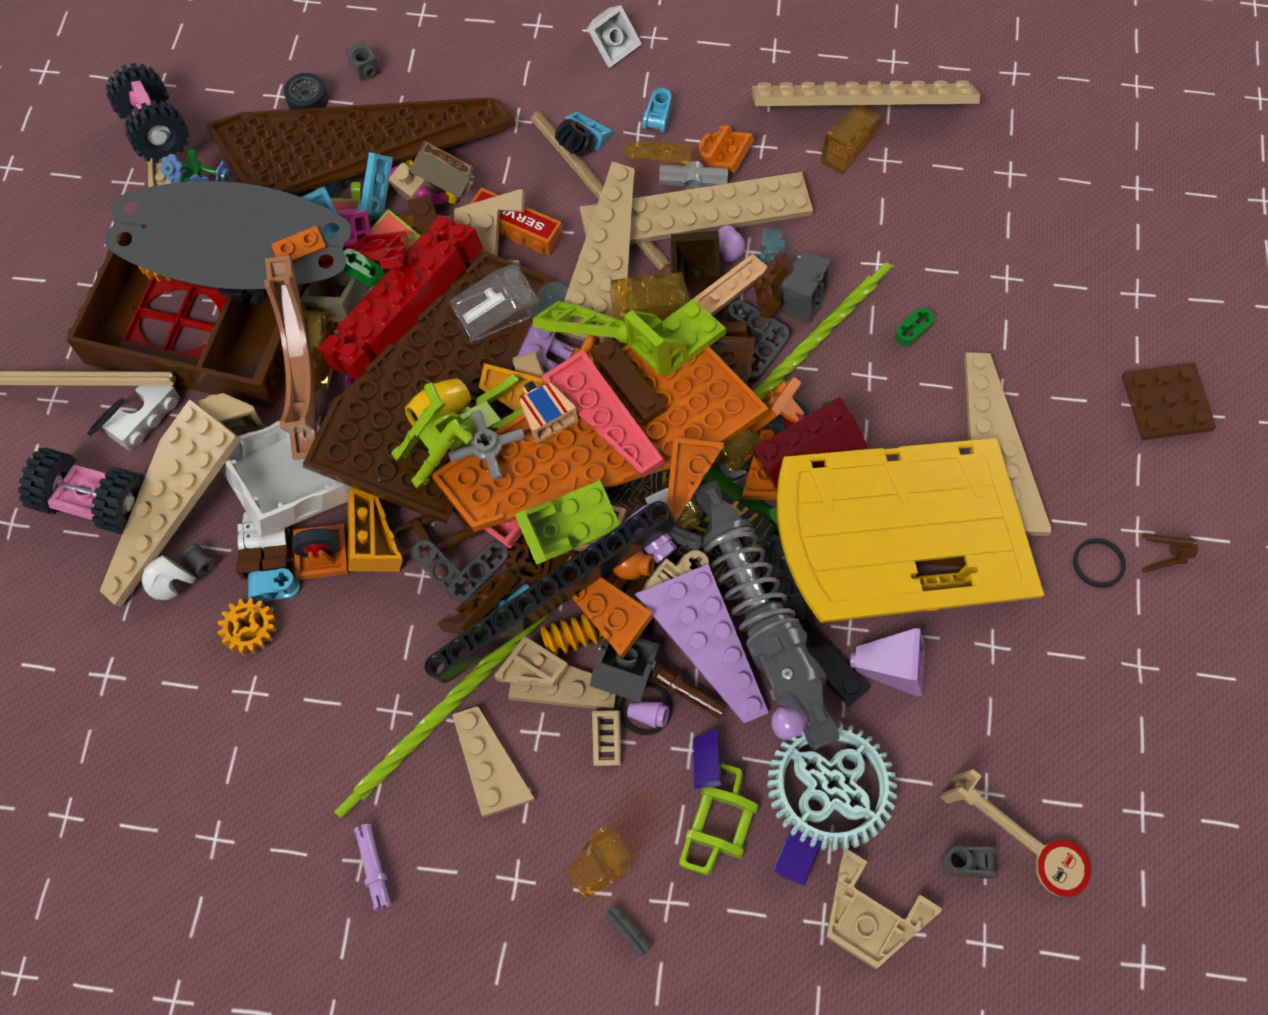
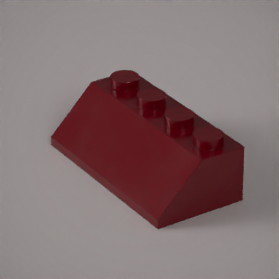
M838 397L755 446L753 452L755 460L777 492L778 478L784 457L864 450L868 448V445L854 416L843 400ZM824 461L811 462L813 468L825 467Z

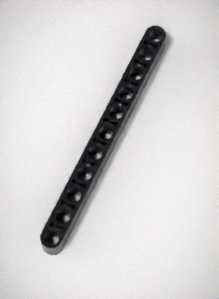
M655 501L431 654L425 661L424 668L426 673L441 683H447L465 672L671 530L675 524V517L669 506L663 501ZM660 513H666L662 520H656ZM644 528L640 535L634 536V532L637 529ZM622 543L619 550L612 551L615 544ZM600 558L597 565L590 566L593 559ZM577 573L576 579L568 582L569 576ZM555 588L554 594L550 597H546L547 592L550 589ZM533 603L532 609L528 612H524L525 607L528 604ZM511 618L510 624L502 628L504 621ZM489 633L487 640L481 643L482 636ZM466 648L465 655L459 658L460 651ZM444 663L443 670L437 673L438 667Z

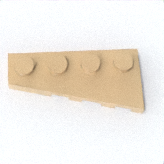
M568 665L567 670L553 688L510 683L508 698L514 701L614 710L616 695L589 686L592 673Z

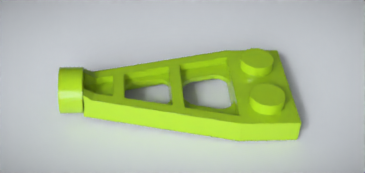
M557 301L533 317V327L543 329L545 332L613 337L621 343L628 344L624 321L580 305ZM575 316L583 318L579 323L569 322Z

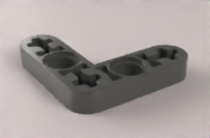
M736 300L728 307V319L731 322L745 321L747 332L761 339L754 347L752 368L755 366L756 361L759 364L757 365V370L751 373V377L748 382H756L762 378L789 340V329L772 317L770 319L761 317L760 310L750 304ZM739 310H742V311H743L742 313H739L738 315L734 314L735 311H736V312H738ZM754 320H761L765 326L756 328L752 325V322ZM779 333L783 334L782 337L779 336L777 338L775 344L772 343L774 340V335H778ZM767 348L772 352V355L763 357L759 354V351Z
M418 541L411 549L413 560L450 598L457 601L467 599L506 560L508 550L503 543L498 541L490 542L459 571L430 541ZM419 546L422 548L427 546L429 548L427 554L431 558H435L436 555L439 557V559L432 562L429 568L426 566L430 562L429 559L425 556L421 558L418 556L420 553ZM491 547L493 549L499 548L498 554L500 558H492L488 562L492 565L491 568L487 562L480 559L482 556L484 559H487L492 554ZM439 563H443L448 567V574L444 578H439L435 574V567ZM476 563L484 568V574L480 578H475L471 574V567ZM465 574L467 579L473 582L474 585L472 586L471 583H467L463 587L465 593L455 595L456 587L454 585L455 583L458 585L462 584L466 580V578L462 577Z

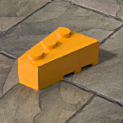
M349 489L347 499L348 571L400 572L403 558L401 553L398 552L393 533L388 527L379 498L359 489Z

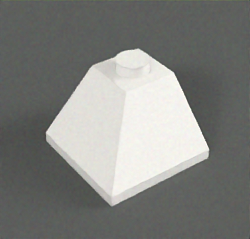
M621 5L610 7L592 20L587 28L608 68L642 44Z

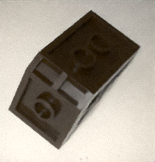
M718 231L671 234L670 275L674 312L720 279ZM721 309L713 317L720 323H724Z

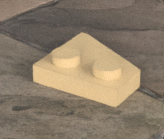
M524 636L494 677L498 682L553 688L567 670L568 663Z

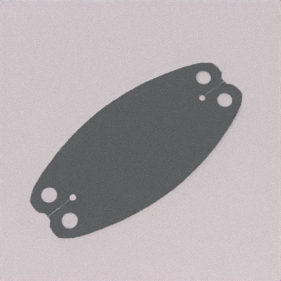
M191 181L141 188L117 197L113 200L111 206L114 223L107 230L104 243L114 254L126 261L172 279L215 288L266 289L264 280H267L265 258L276 257L271 246L272 243L317 226L325 245H328L326 249L292 262L297 285L312 283L333 277L344 270L346 255L342 250L344 243L350 238L351 225L342 216L326 207L280 190L239 182ZM129 201H134L139 206L138 212L134 215H127L123 211L124 205ZM147 223V227L142 228L141 224ZM335 223L338 225L339 233L335 237H327L325 235L324 228L327 224ZM128 232L131 234L132 242L128 246H120L117 243V237L120 233ZM324 254H329L334 259L333 265L328 269L321 268L318 264L319 258Z

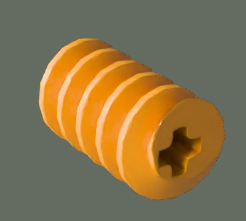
M585 614L581 615L580 623L575 617H572L570 626H568L565 620H562L560 629H558L555 623L551 624L550 632L547 631L545 626H541L540 629L545 649L551 651L555 656H558V648H561L567 654L569 645L577 651L579 642L587 648L589 639L595 645H598L595 626Z

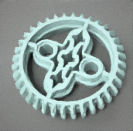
M842 722L837 725L840 737L837 741L846 743L856 748V750H840L830 761H827L816 752L807 751L800 753L798 750L808 744L805 734L802 732L799 739L793 736L791 742L781 743L780 748L782 751L776 750L774 756L777 760H771L770 766L773 769L768 771V777L774 780L768 781L767 787L775 789L769 792L768 797L777 799L771 804L772 809H781L776 814L777 819L786 818L782 824L784 828H787L790 824L794 825L790 832L792 836L798 830L801 831V842H804L807 836L811 837V847L815 846L817 840L822 841L820 845L821 850H825L828 843H831L832 851L838 849V843L841 844L843 850L849 848V841L854 848L859 846V839L863 843H867L869 841L868 834L875 837L878 834L877 829L882 830L885 827L883 820L888 821L891 817L887 811H893L895 807L890 801H895L897 795L891 792L897 788V784L890 781L896 775L894 772H887L892 767V762H883L887 754L885 752L878 754L877 751L880 748V744L870 745L872 736H868L864 740L861 738L863 735L862 730H859L857 734L852 733V725L848 727L847 731L843 730ZM862 755L874 767L879 781V798L874 812L870 810L868 794L856 784L865 770V762ZM791 759L794 761L795 775L808 787L799 800L798 808L801 817H798L793 811L785 794L784 777ZM842 761H851L855 769L847 770L844 768ZM810 764L814 765L815 768L810 771L805 769ZM833 781L836 783V786L832 789L828 788L827 785ZM854 799L857 800L858 804L854 807L849 805ZM812 800L819 802L822 810H811L808 802ZM833 810H837L841 815L850 820L862 818L866 820L859 827L840 833L821 831L807 824L808 821L814 823L824 821Z

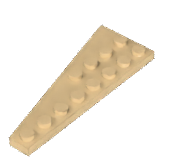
M612 161L564 302L580 305L625 322L634 168ZM575 316L569 322L579 323L583 318ZM557 332L584 341L588 336L583 334ZM599 336L600 344L609 339V337Z
M966 352L964 363L969 440L997 438L1026 535L1049 536L1051 534V526L991 354Z

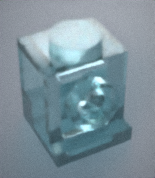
M763 228L760 260L767 266L778 252L785 253V240L781 239L782 230L777 228Z

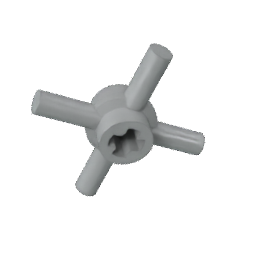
M476 410L471 414L477 430L471 445L448 452L451 462L475 455L477 458L487 462L492 480L498 481L502 478V474L496 458L499 456L502 446L524 439L525 436L522 429L499 436L497 433L486 428L482 412Z

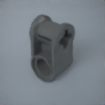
M956 846L941 857V868L950 876L973 877L977 879H993L998 877V873L994 871L995 847ZM951 855H956L960 858L961 868L955 867L952 864Z

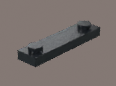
M805 617L804 620L799 619L804 631L807 633L805 645L810 655L823 668L827 676L826 683L849 708L865 695L870 688Z

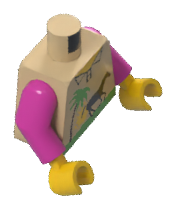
M413 158L406 160L405 163H401L390 171L388 181L394 190L406 200L429 194L433 207L445 204L446 202L451 204L457 202V196L447 191L445 194L443 192L437 193L428 181L409 172L413 164Z

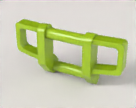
M721 763V771L736 775L733 793L713 787L702 788V799L692 828L687 831L686 842L679 861L684 869L705 876L711 874L720 852L742 859L744 853L742 847L753 814L757 813L759 807L758 804L739 796L744 776L741 769ZM713 800L743 810L732 843L702 833ZM693 842L713 848L711 856L704 867L688 863Z

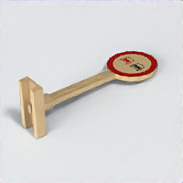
M971 769L953 776L951 780L956 783L954 785L956 788L942 792L939 797L947 804L963 799L969 805H974L1037 855L1036 874L1040 883L1048 892L1059 897H1072L1080 894L1087 887L1091 877V865L1086 853L1078 845L1067 840H1056L1043 845L981 796V792L975 788V785L981 778L978 772Z

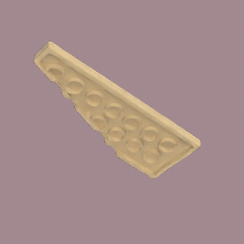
M190 399L159 441L101 586L100 592L116 606L122 607L140 582L144 568L158 557L242 440Z

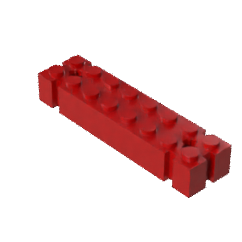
M439 215L428 227L430 233L422 234L406 251L403 266L391 268L336 327L339 332L336 335H329L317 348L328 366L342 374L346 371L349 377L355 380L358 377L361 378L367 372L365 368L390 344L394 346L418 322L417 317L440 295H443L466 269L464 263L467 260L473 261L484 249L475 228L462 223L456 225L454 220Z

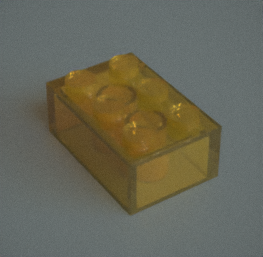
M681 272L611 280L610 303L614 318L624 322V315L631 310L655 314L663 321L691 301Z

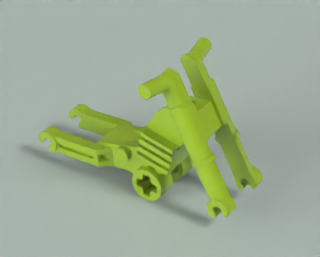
M516 374L509 376L504 382L479 396L475 407L470 408L468 406L464 408L460 415L451 410L440 418L438 416L446 404L441 400L433 382L424 386L431 404L428 408L424 409L411 430L408 431L401 445L391 452L396 461H399L402 456L406 458L419 438L429 449V457L411 480L417 489L422 484L425 486L430 482L429 476L440 464L441 459L449 448L451 451L471 445L474 435L477 433L471 415L472 412L480 410L486 428L493 432L523 414L521 407L500 420L489 405V403L512 390L514 384L521 382Z

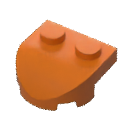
M730 125L720 126V131L712 135L708 132L702 138L699 150L708 167L728 168V172L735 173L754 142L752 133L733 132Z

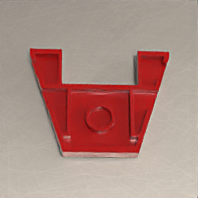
M406 231L366 235L344 249H353L372 261L379 260L382 269L397 268L403 266L409 238ZM333 257L329 258V264L323 265L320 263L319 266L324 269L330 268L334 263Z

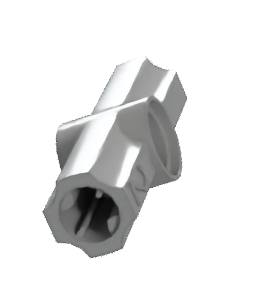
M697 161L687 162L685 166L660 164L659 185L683 186L685 190L727 184L728 168L704 167L702 163Z

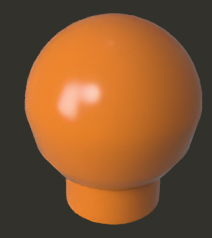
M640 550L614 568L613 572L623 580H635L641 575L651 576L655 565L654 556L646 555L643 550Z

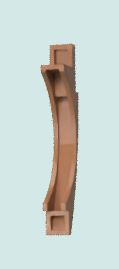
M285 255L265 258L267 280H264L276 316L285 362L286 399L284 412L280 420V429L290 434L292 459L299 460L306 458L317 435L315 417L317 404L305 323L291 256Z

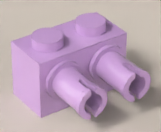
M532 322L517 356L537 351L545 373L560 365L547 358L546 353L548 351L568 360L574 347L556 339L555 332H545L543 329L533 327Z

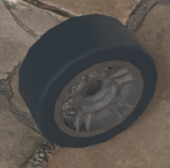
M297 74L291 77L284 86V96L289 109L326 107L328 103V93L325 84L316 74Z

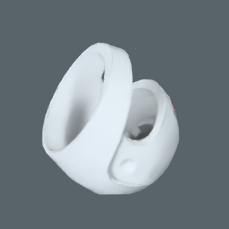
M162 555L144 568L141 582L144 591L150 597L156 600L167 601L179 596V593L172 586L174 579L193 584L196 577L176 562Z

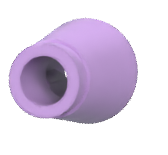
M631 701L627 716L656 729L658 727L664 728L668 720L669 707L664 706L662 702L639 703Z

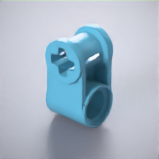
M658 88L653 91L648 108L644 114L643 129L649 127L658 129L661 133L666 132L671 113L672 97L668 89Z
M285 568L254 571L248 574V600L253 598L255 603L259 600L265 603L272 600L290 599L295 597L300 591V582Z

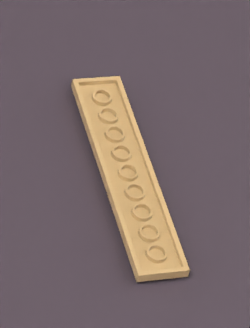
M942 80L934 81V84H925L924 81H912V84H903L901 81H891L890 84L870 81L868 85H859V82L855 81L846 82V85H837L836 82H824V85H815L813 82H803L802 85L782 82L779 86H771V83L761 82L758 83V86H752L755 106L980 103V93L966 80H958L956 84H947V81Z
M802 172L632 198L629 245L643 243L644 240L651 242L669 239L671 234L718 231L726 225L737 228L811 216L813 208ZM597 204L580 207L585 237L587 236Z

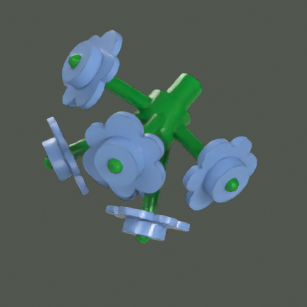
M196 150L187 151L188 160H185L184 164L178 162L175 154H169L168 157L162 158L161 173L165 176L167 175V179L173 181L172 183L209 181L207 177H201V171L216 175L215 181H227L229 178L228 165L224 161H221L220 166L216 170L201 166V162L197 160Z

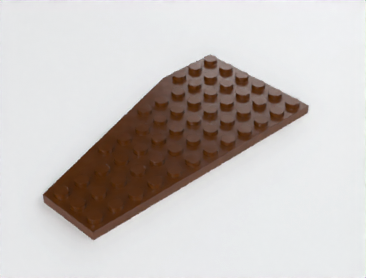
M485 251L443 295H440L417 317L418 322L394 346L390 344L365 368L367 372L361 378L358 377L340 396L338 395L333 400L303 462V468L447 524L454 506L434 482L432 476H429L430 482L424 486L422 484L418 489L411 481L430 455L428 453L429 449L419 438L410 454L406 458L402 456L399 461H396L391 454L396 447L401 445L408 431L413 427L406 416L405 407L415 395L424 389L426 384L431 382L434 384L449 379H460L466 385L471 396V402L468 406L470 408L475 407L477 398L485 393L478 388L484 363L513 370V357H516L519 353L551 278ZM491 287L494 293H502L505 300L470 323L466 322L463 315L488 299L484 291ZM498 400L489 403L494 412L498 405ZM450 448L433 472L451 461L448 452H451Z

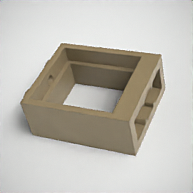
M343 271L333 277L309 283L300 298L303 314L306 320L342 322L364 298L370 286L365 285ZM330 285L346 286L341 297H324Z

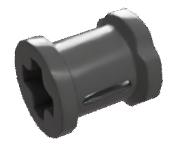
M199 544L189 546L181 555V560L189 564L195 570V574L198 577L208 575L216 564L213 558H208L202 552V547Z

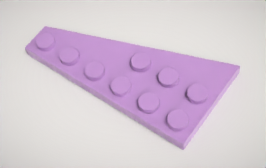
M709 564L634 594L654 614L653 618L658 621L669 637L702 673L707 682L713 686L742 723L769 713Z

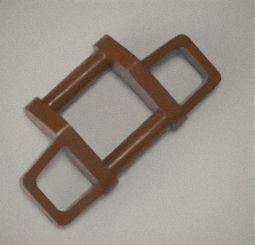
M455 507L453 512L464 529L437 543L435 546L441 552L448 550L469 537L472 539L479 535L478 532H474ZM425 515L419 519L415 517L410 522L392 530L394 542L402 558L411 556L412 547L403 549L398 543L397 537L414 529L421 541L427 540L433 543L423 527L436 521L435 519ZM420 546L418 547L420 552L429 550L427 546L424 548Z

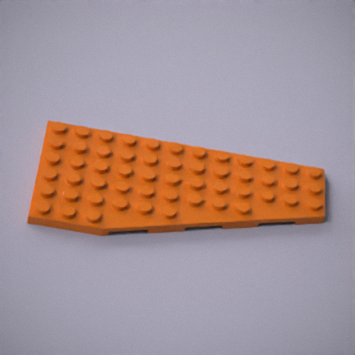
M629 344L620 349L666 405V412L646 424L598 364L595 365L665 462V464L648 475L670 468L674 437L723 442L726 444L769 414V408L710 347H707L669 376H660ZM524 413L495 431L500 436L522 429L525 436L524 439L502 446V450L496 458L502 474L500 480L493 481L487 462L477 458L475 455L454 462L450 461L431 474L434 482L474 532L516 519L515 514L550 500L553 501L598 480H601L604 489H608L641 478L642 476L579 416V421L536 444Z

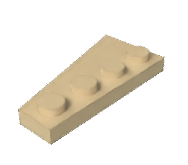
M476 706L452 714L482 818L535 801L479 707Z

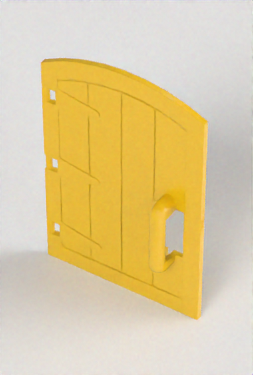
M997 438L901 446L890 449L878 448L787 456L783 458L776 498L780 540L794 581L820 623L1036 599L1044 596ZM971 448V454L960 455L959 449ZM898 454L899 461L887 462L886 455ZM824 461L825 467L813 468L811 462ZM964 557L966 563L959 572L916 576L918 571L915 562Z

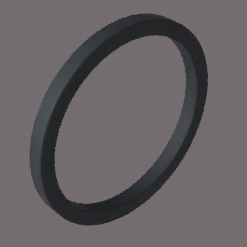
M120 398L108 408L91 426L87 434L91 436L98 431L118 411L125 400Z
M1090 539L1083 542L1076 549L1073 556V566L1077 575L1085 583L1094 587L1105 588L1113 586L1119 582L1125 573L1126 562L1123 553L1116 545L1104 539ZM1094 543L1103 544L1113 549L1121 562V571L1118 577L1107 583H1098L1087 578L1081 572L1078 565L1080 550L1086 545Z
M647 682L646 687L658 690L667 700L669 707L667 726L672 716L671 699L662 687ZM621 697L619 703L621 720L630 731L639 735H652L664 729L663 727H658V729L645 731L631 726L623 714V704L626 698Z

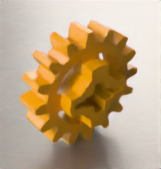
M249 598L245 604L242 599H239L238 606L235 607L233 604H229L231 609L229 613L222 611L221 614L225 617V620L218 621L217 623L223 628L218 631V635L223 638L222 643L226 647L229 646L233 653L239 649V652L245 655L249 649L253 654H256V647L266 648L265 640L272 642L273 639L269 634L270 632L277 631L275 626L272 625L276 622V618L274 615H271L272 610L269 606L265 607L261 600L255 604L253 598ZM261 617H263V628L260 627ZM233 625L234 630L231 634V626Z

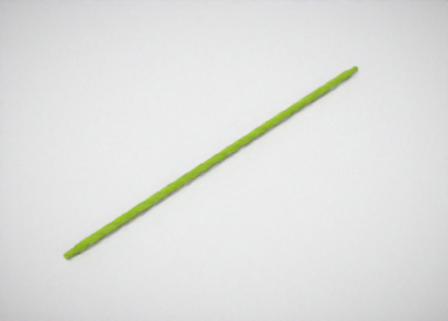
M885 262L872 276H868L839 307L820 323L816 330L809 334L795 348L792 354L786 357L753 390L760 400L770 390L773 391L785 379L788 373L796 369L807 358L811 350L820 345L830 335L834 327L840 324L856 308L858 303L863 301L878 286L877 283L892 269L889 263ZM549 614L486 656L471 673L449 692L442 702L435 706L418 723L412 732L406 735L387 754L382 762L376 765L355 786L354 792L334 812L342 819L361 799L364 801L375 787L383 782L403 762L406 756L414 751L433 732L436 726L444 721L463 702L465 697L474 691L492 673L494 668L513 652L522 638L532 633Z

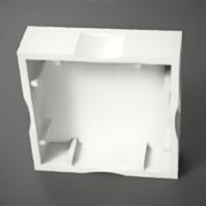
M280 421L265 429L238 436L242 440L221 468L261 537L346 503L349 489H355L303 468L305 459H292L290 434L280 429ZM316 422L317 433H318L320 427H319L318 423Z

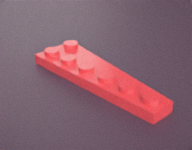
M581 350L542 376L545 384L552 383L576 407L577 415L642 477L665 464L661 455L584 350Z

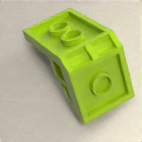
M692 299L663 321L655 314L631 310L624 315L629 346L660 376L671 375L726 334V328L695 299Z
M601 480L553 501H547L515 514L537 565L598 539L620 525Z

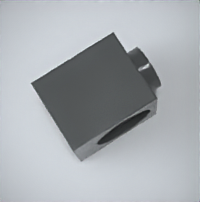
M364 40L345 49L349 65L360 81L380 73L377 58Z

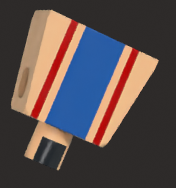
M534 381L524 385L523 392L525 396L521 397L519 401L536 444L579 421L576 407L552 383H547L540 388Z

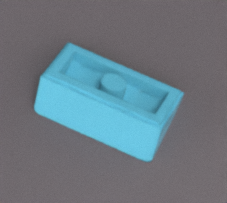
M578 111L565 117V119L578 121L590 131L594 137L591 148L596 151L613 134L611 129Z

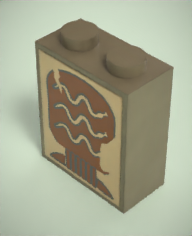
M426 141L423 142L409 171L459 198L463 192L468 193L475 175L471 174L473 166Z

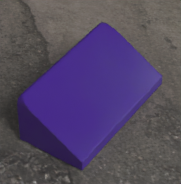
M717 729L693 738L695 789L722 786L721 746Z
M798 830L794 836L789 832L774 866V871L784 879L805 886L822 841L817 840L815 846L811 847L810 841L812 838L807 836L806 840L801 842L802 832Z

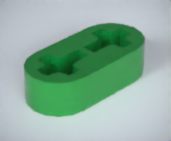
M353 249L343 251L346 255V264L343 272L372 287L384 276L383 269L376 262Z
M919 308L897 327L895 333L897 343L902 346H911L928 332L934 322L932 311L927 308ZM919 319H927V321H922L919 325L917 324ZM910 330H912L910 336H909V335H906V336H903V335H902L903 333L906 334L907 332H909Z

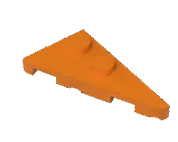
M673 438L667 505L674 514L675 522L722 450L723 442Z

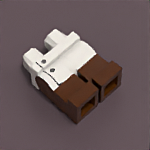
M244 512L242 524H238V562H236V573L242 580H248V574L254 571L285 568L292 573L290 528L286 527L261 537L247 512Z

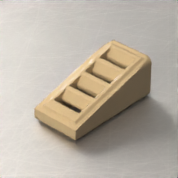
M621 710L592 711L593 766L621 765ZM600 719H614V724H600ZM600 730H614V735H600ZM600 741H614V746H600ZM600 752H614L615 757H600Z

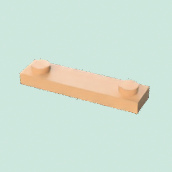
M751 254L693 299L714 316L754 285L756 279L766 270L767 265L754 254Z

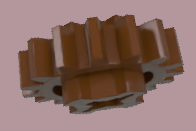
M523 537V544L520 545L515 542V551L508 550L509 558L505 560L506 567H509L507 571L513 572L519 579L516 583L520 581L521 587L524 584L532 586L542 579L545 562L538 564L536 569L535 565L530 562V557L534 562L535 560L525 537Z

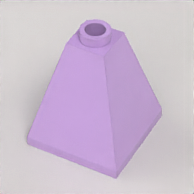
M914 628L857 646L856 652H851V668H856L858 674L909 694L922 697L925 645L920 629Z

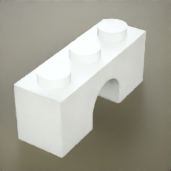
M138 386L135 391L144 402L143 407L138 412L131 414L118 409L102 428L110 438L131 452L143 442L144 437L153 428L160 424L161 419L176 407L181 398L174 387Z

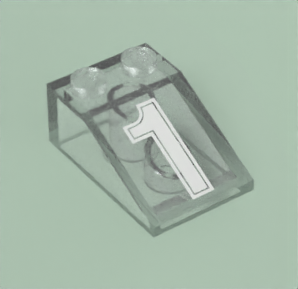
M513 263L489 274L451 299L449 303L473 342L535 316L539 299L517 263Z

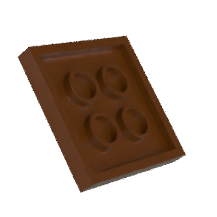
M1195 363L1126 371L1121 376L1141 440L1211 432L1216 428Z

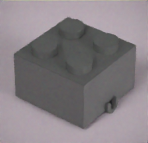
M804 251L800 259L797 258L794 261L790 277H785L781 287L784 290L782 304H784L785 315L810 324L816 311L822 308L821 302L829 290L831 260Z
M638 637L624 658H622L605 638L604 642H600L597 653L599 655L594 665L589 686L640 703L651 671H654L657 662L655 658L660 644Z

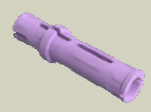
M363 824L361 825L362 829L358 826L354 828L366 874L364 882L365 886L369 887L374 911L383 910L385 905L386 908L392 905L385 883L388 879L387 875L382 871L372 825Z

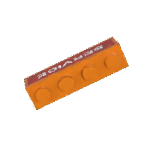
M480 188L470 204L499 195ZM525 206L524 212L501 211L499 236H505L516 244H523L532 248L537 253H544L550 256L563 236L562 222Z

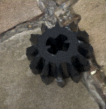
M564 119L555 132V139L559 145L576 156H584L594 142V137L590 131L573 119Z

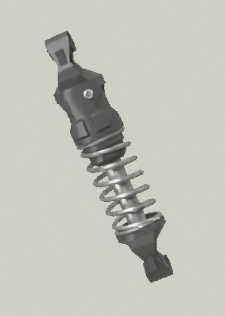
M713 480L698 486L691 497L692 502L698 511L702 510L708 514V527L702 537L703 545L700 546V549L709 557L710 555H715L712 549L719 545L723 555L711 563V570H716V565L723 560H726L729 565L730 571L721 575L717 580V584L723 585V580L731 575L734 576L738 586L725 594L724 599L734 600L742 596L745 599L744 602L734 607L731 613L732 615L747 613L744 622L739 626V630H748L747 635L749 639L746 645L755 665L766 673L770 681L769 694L774 704L795 709L806 718V727L803 730L811 749L816 750L839 740L837 726L823 707L822 690L827 681V676L823 668L810 655L805 645L807 633L804 631L799 619L794 618L795 611L784 608L788 600L787 595L777 592L780 581L769 577L773 568L771 564L762 562L765 550L755 547L758 537L754 534L751 522L742 519L735 508L723 501L721 490L716 481ZM753 538V543L749 547H742L741 544ZM758 551L761 556L756 562L750 563L745 552ZM758 566H765L768 569L762 578H758L754 571ZM764 582H775V587L765 594L761 584ZM772 597H782L783 601L780 603L773 600L769 601V599Z

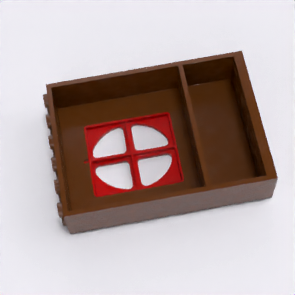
M141 224V227L146 228L147 225ZM122 232L117 237V243L120 246H128L132 242V236L128 232ZM110 249L107 251L102 267L98 269L95 282L89 288L87 298L83 306L78 310L75 323L69 329L66 339L84 364L112 371H172L176 375L175 386L212 395L224 393L242 402L273 409L286 377L280 332L268 293L258 306H253L249 303L252 296L250 294L246 295L244 301H239L220 295L219 288L192 284L172 278L168 281L166 277H163L160 282L157 281L155 276L150 280L146 274L141 272L137 265L119 257ZM309 283L297 285L300 298ZM178 290L187 291L177 314H168L147 308L153 299L162 294ZM197 295H205L217 306L220 315L216 324L187 318ZM303 314L304 323H305V329H306V326H307L309 320H306V318H305V316H304V314ZM143 318H151L172 324L162 347H154L142 336L140 321ZM183 327L211 333L208 342L198 348L183 352L172 351Z

